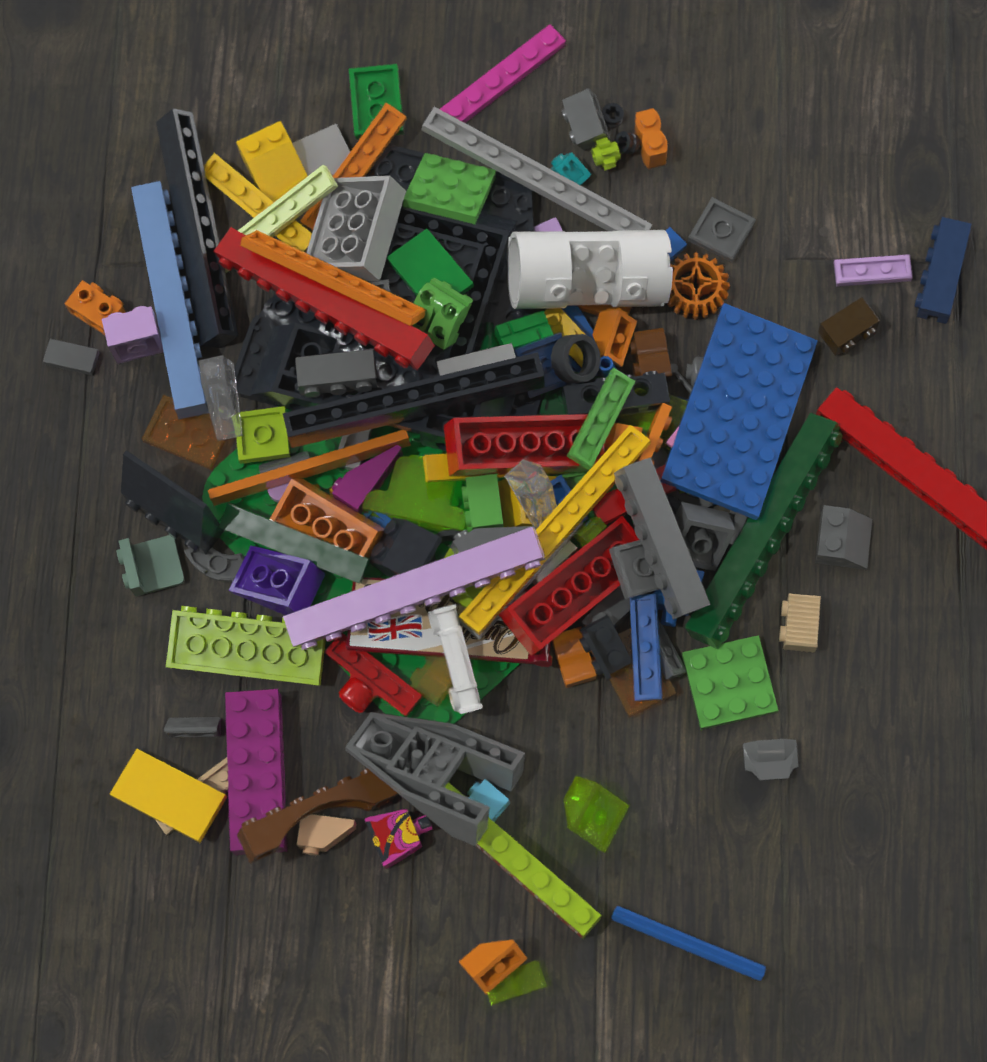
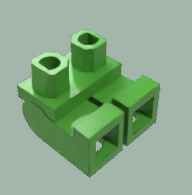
M433 278L430 283H426L421 288L414 301V304L426 310L425 317L418 321L423 326H419L416 323L412 326L428 334L435 345L445 350L456 343L459 335L457 332L460 325L464 322L473 300L469 296L462 295L452 289L451 285L445 281L441 282ZM436 334L442 336L444 339H439L436 336Z

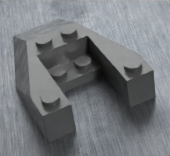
M374 712L368 715L345 747L349 754L449 835L474 846L478 844L488 828L490 807L448 790L445 786L455 771L460 770L479 779H486L489 783L503 789L512 791L523 774L525 753L452 723Z

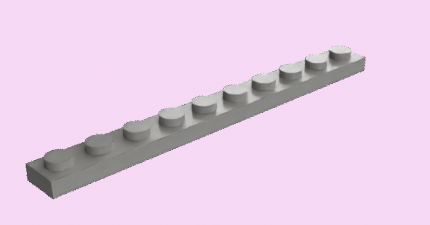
M436 107L432 109L422 126V131L607 231L651 229V223Z

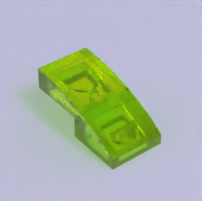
M591 517L570 540L574 544L584 547L606 525L601 518Z
M539 960L517 967L489 991L488 996L491 1005L547 987Z

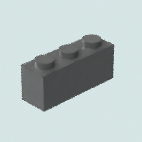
M373 349L295 358L298 389L301 396L314 398L323 393L341 395L351 390L367 392L372 390V388H378Z

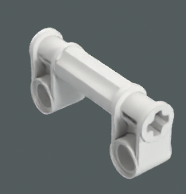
M454 604L428 612V617L433 634L440 636L453 684V688L448 689L454 712L463 714L481 709L483 706L480 703L476 687L477 683L473 674L462 626H460L456 611L457 607Z

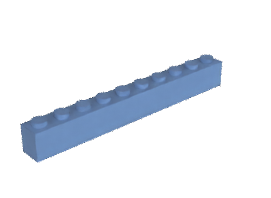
M160 181L134 186L131 189L175 411L178 419L208 413L207 404L211 403L208 388H203L202 381L207 379L204 366H199L198 358H202L199 343L194 344L193 336L197 335L195 321H190L189 314L193 313L190 298L185 299L184 292L188 291L186 277H181L180 270L184 269L181 254L176 255L175 248L180 246L177 233H172L171 226H175L172 211L167 210V205L171 204L168 189L163 190Z

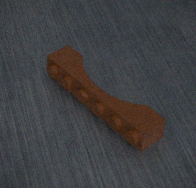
M366 768L360 772V776L353 779L351 776L345 777L337 782V786L330 789L328 786L316 790L313 793L314 796L310 798L299 797L290 802V806L281 810L280 807H276L268 811L264 818L257 820L254 817L246 820L241 824L242 827L237 833V837L250 864L275 854L288 831L300 820L313 813L339 807L357 808L370 812L392 802L398 793Z

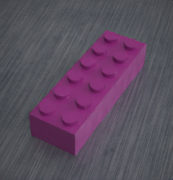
M278 689L225 693L230 851L234 855H245L237 837L243 822L254 817L257 820L264 818L268 811L276 807H280L281 810L286 808L282 695ZM287 834L284 836L276 852H288Z

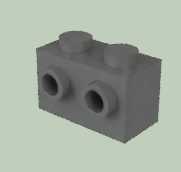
M589 88L562 100L564 105L562 114L565 121L570 123L572 131H569V135L574 145H578L583 150L596 146L597 140L606 137L608 140L611 139L597 96Z

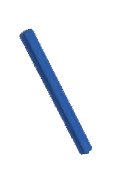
M616 906L612 914L613 921L756 980H762L766 968L763 965L622 907Z

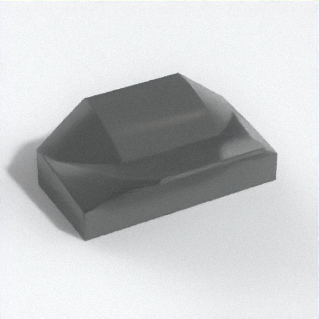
M758 740L743 743L742 745L745 771H751L759 780L787 779L793 769L798 768L796 740Z

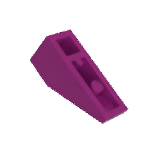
M396 445L348 471L343 478L339 477L332 487L333 497L362 514L403 457L402 447Z

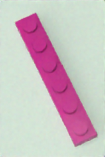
M551 25L547 26L440 108V110L466 123L566 46L565 39Z

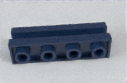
M942 217L939 225L934 224L931 239L935 240L933 248H928L925 262L929 263L928 271L923 270L920 285H924L922 293L918 292L914 306L919 308L917 317L927 319L928 315L937 317L936 322L947 324L953 306L971 223Z

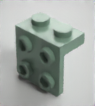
M170 535L135 545L132 544L129 538L119 540L120 549L116 550L120 565L124 564L126 573L122 574L125 588H130L135 597L184 583L185 579L176 542Z

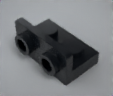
M608 615L580 629L583 637L579 641L585 652L591 651L595 660L591 663L598 676L603 674L609 680L612 678L611 673L632 663Z

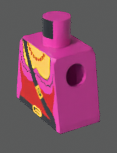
M407 809L365 819L385 870L419 850L422 845L418 835L432 830L426 815L411 820Z

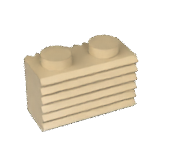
M789 594L787 601L782 600L781 616H786L785 626H780L779 641L784 642L783 649L805 652L816 651L821 596Z

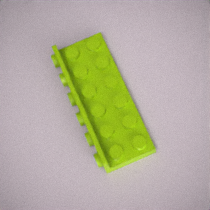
M181 606V611H172L166 667L321 685L326 638L316 641V647L302 650L301 647H293L283 617L282 622L272 621L273 616L257 614V619H248L247 613L232 612L231 616H222V610L206 609V614L196 613L197 607Z

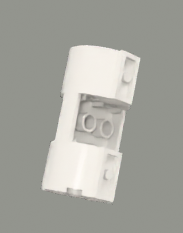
M665 230L512 232L511 236L508 237L506 257L511 305L514 309L566 308L567 305H612L613 307L664 306V303H668L673 277V267H670V257L667 254L672 252L668 234Z

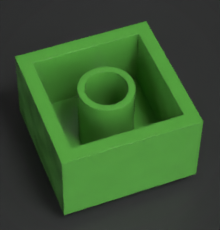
M497 474L466 477L467 486L462 487L464 509H470V511H465L468 532L477 528L503 527Z

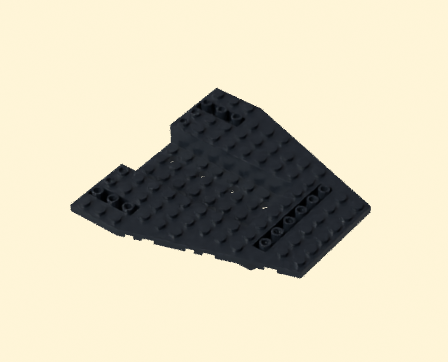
M389 144L372 166V170L367 177L391 176L407 192L425 153ZM496 171L495 180L476 224L403 207L402 203L387 257L425 229H428L474 284L473 288L464 293L472 298L473 302L464 322L459 327L456 343L445 350L435 345L418 370L410 366L404 368L395 362L394 357L390 355L384 357L372 347L370 349H373L378 388H372V390L367 392H358L355 395H350L346 392L341 395L323 393L314 398L301 396L297 382L296 357L370 349L363 348L362 344L349 332L347 335L342 334L331 322L325 324L318 320L313 312L308 311V313H305L297 308L293 301L285 302L275 294L272 298L268 299L264 309L250 323L227 388L228 394L277 407L285 406L286 409L294 411L440 376L437 361L480 351L484 337V323L492 322L495 331V326L537 313V309H514L512 307L508 289L506 259L508 237L511 236L512 232H534L532 190ZM386 258L380 280L389 279L390 293L414 303L417 296L387 262ZM420 322L416 323L419 326H423ZM436 334V336L439 339H444L442 336ZM526 392L387 426L420 434L423 446L446 451L444 425L451 419L465 417L537 416L541 404V395L527 398Z

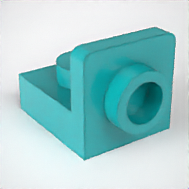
M572 152L566 155L561 153L551 162L553 166L550 169L578 185H581L591 175Z

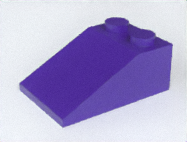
M251 545L229 591L283 615H289L311 606L325 573L316 567L311 560Z

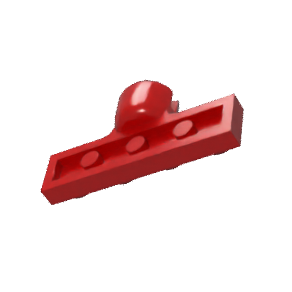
M341 633L342 637L334 640L324 651L327 656L350 673V679L339 691L341 700L354 711L361 713L364 712L373 699L379 697L407 717L423 696L366 651L347 650V636Z

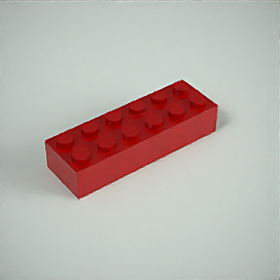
M588 414L453 418L444 425L449 476L588 472V469L567 457ZM604 445L593 466L605 453Z
M621 516L498 614L531 656L540 651L620 586L609 549L639 540L634 529Z

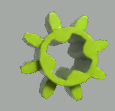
M607 137L597 140L596 147L591 149L595 165H602L604 170L616 167V160L621 159L617 143L615 141L610 143Z

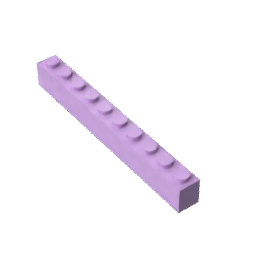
M530 527L283 616L293 647H301L302 650L316 647V641L326 638L327 642L341 638V633L351 629V632L354 633L366 629V624L376 621V624L386 622L391 619L390 615L400 612L401 615L411 613L416 610L415 606L425 603L426 606L436 604L441 601L440 597L447 594L455 597L464 594L467 587L475 585V588L489 585L492 578L500 576V579L509 578L516 574L515 570L523 567H525V570L534 569L541 566L540 561L546 558L536 530Z

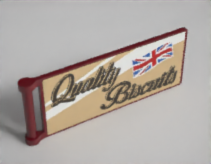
M364 577L361 584L353 581L352 591L386 579ZM525 589V590L522 592V594H521L518 598H520V597H521L523 594H525L528 590ZM447 594L440 597L441 601L436 604L426 606L425 603L415 606L416 610L411 613L401 615L400 612L390 615L391 619L379 624H376V621L366 624V629L354 633L351 632V629L348 630L346 649L445 657L440 636L433 634L428 612L456 604V611L459 617L466 608L455 602ZM501 618L494 623L480 640L462 626L468 655L472 660L535 664L540 667L552 665L550 642L539 651V654L531 656Z

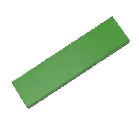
M615 368L610 370L567 455L568 458L588 470L592 468L635 383L633 379Z

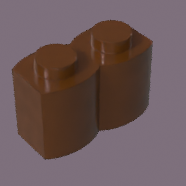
M664 328L633 332V340L630 341L629 350L631 355H635L637 363L633 364L634 377L643 376L644 373L649 371H657L658 373H665L666 381H671L672 371Z

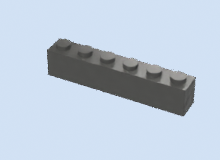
M651 457L624 466L614 473L616 487L622 492L625 500V509L633 519L635 534L643 543L646 561L653 568L655 583L662 591L667 612L671 614L673 619H676L710 605Z

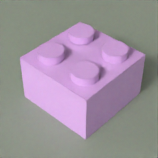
M139 306L126 313H112L107 318L102 319L107 345L117 364L164 352L158 321L151 306Z

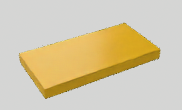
M136 749L110 792V795L117 800L201 843L227 798L222 792L139 749Z

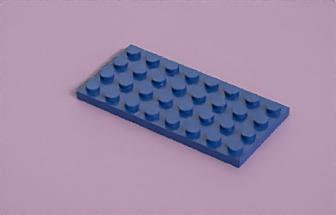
M723 303L660 482L757 520L818 340Z

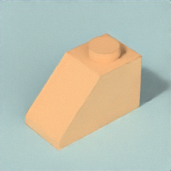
M311 814L300 820L297 846L299 849H303L302 853L318 855L319 851L327 852L356 830L357 824L355 820Z

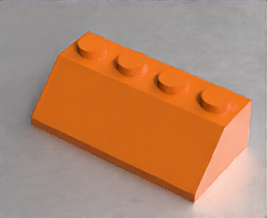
M302 478L290 480L270 518L367 558H370L373 547L379 542L385 529Z

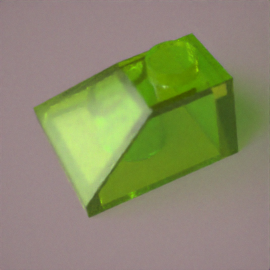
M575 776L564 797L568 829L605 853L629 805L597 782Z

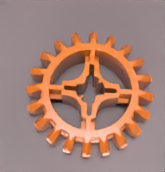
M697 252L694 253L693 258H690L686 253L684 261L677 257L675 265L670 264V267H673L671 294L667 305L669 307L675 306L674 312L676 314L683 310V317L685 318L688 317L689 313L693 314L695 320L698 318L699 313L706 318L708 317V310L715 314L717 307H722L723 299L728 298L729 293L727 290L730 289V283L726 282L729 277L728 273H722L724 271L723 265L716 266V258L708 261L707 253L703 256V259L698 258ZM692 271L690 276L677 280L684 273ZM701 272L706 273L711 278L704 277ZM695 278L696 284H698L697 294H695V288L693 285ZM714 292L709 298L700 301L701 296ZM681 294L688 295L691 300L684 298Z

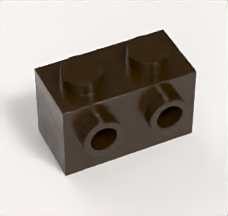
M863 297L820 323L818 333L835 356L841 352L846 354L854 349L856 343L861 339L866 341L877 333L880 320Z

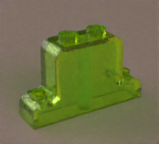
M418 455L399 458L394 466L389 489L387 491L374 490L369 492L365 496L362 507L364 514H369V511H373L370 514L371 517L380 518L374 513L378 512L385 514L391 520L393 517L408 520L424 529L437 532L449 529L463 531L467 528L464 510L451 506L456 481L426 482L423 457Z

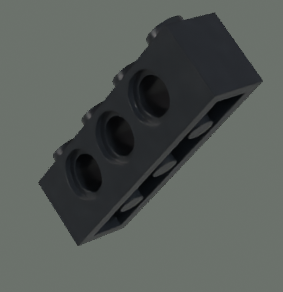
M649 371L644 373L643 376L636 377L626 374L635 383L618 416L657 411L662 403L669 405L670 398L665 373ZM597 378L591 383H568L567 386H563L562 399L565 415L589 414L594 403L586 402L583 397L592 395L597 398L606 378ZM641 388L646 391L647 395L638 396L634 390Z

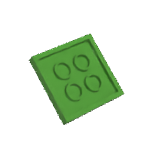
M425 153L404 196L403 207L476 224L495 180L496 170Z
M759 635L722 643L719 649L709 646L682 652L700 730L778 713Z

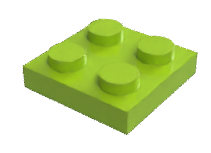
M285 406L234 413L238 460L240 464L291 457L289 439L283 418V413H286Z

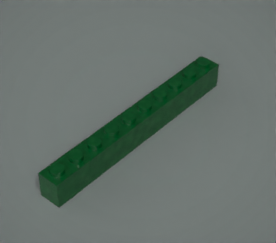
M813 413L809 414L771 479L757 520L748 518L705 591L710 605L694 611L688 620L685 629L691 638L716 649H719L721 643L727 640L730 628L734 621L738 620L741 616L742 607L746 600L753 595L755 585L760 576L762 577L766 573L771 557L778 552L780 542L785 533L791 530L796 514L803 509L805 499L810 490L816 487L821 471L828 466L831 454L841 444L843 434L837 422Z

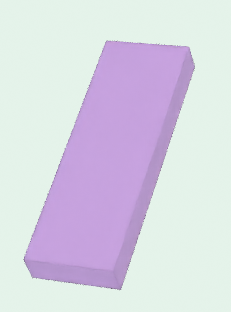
M910 255L834 260L836 286L906 282L912 280Z

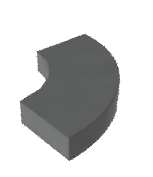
M213 547L206 555L199 550L196 553L190 549L184 551L191 564L199 572L221 582H233L244 560L241 553L235 555L221 554L213 549Z

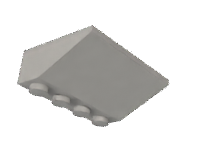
M391 176L334 178L339 187L322 199L306 253L364 281H380L406 191Z

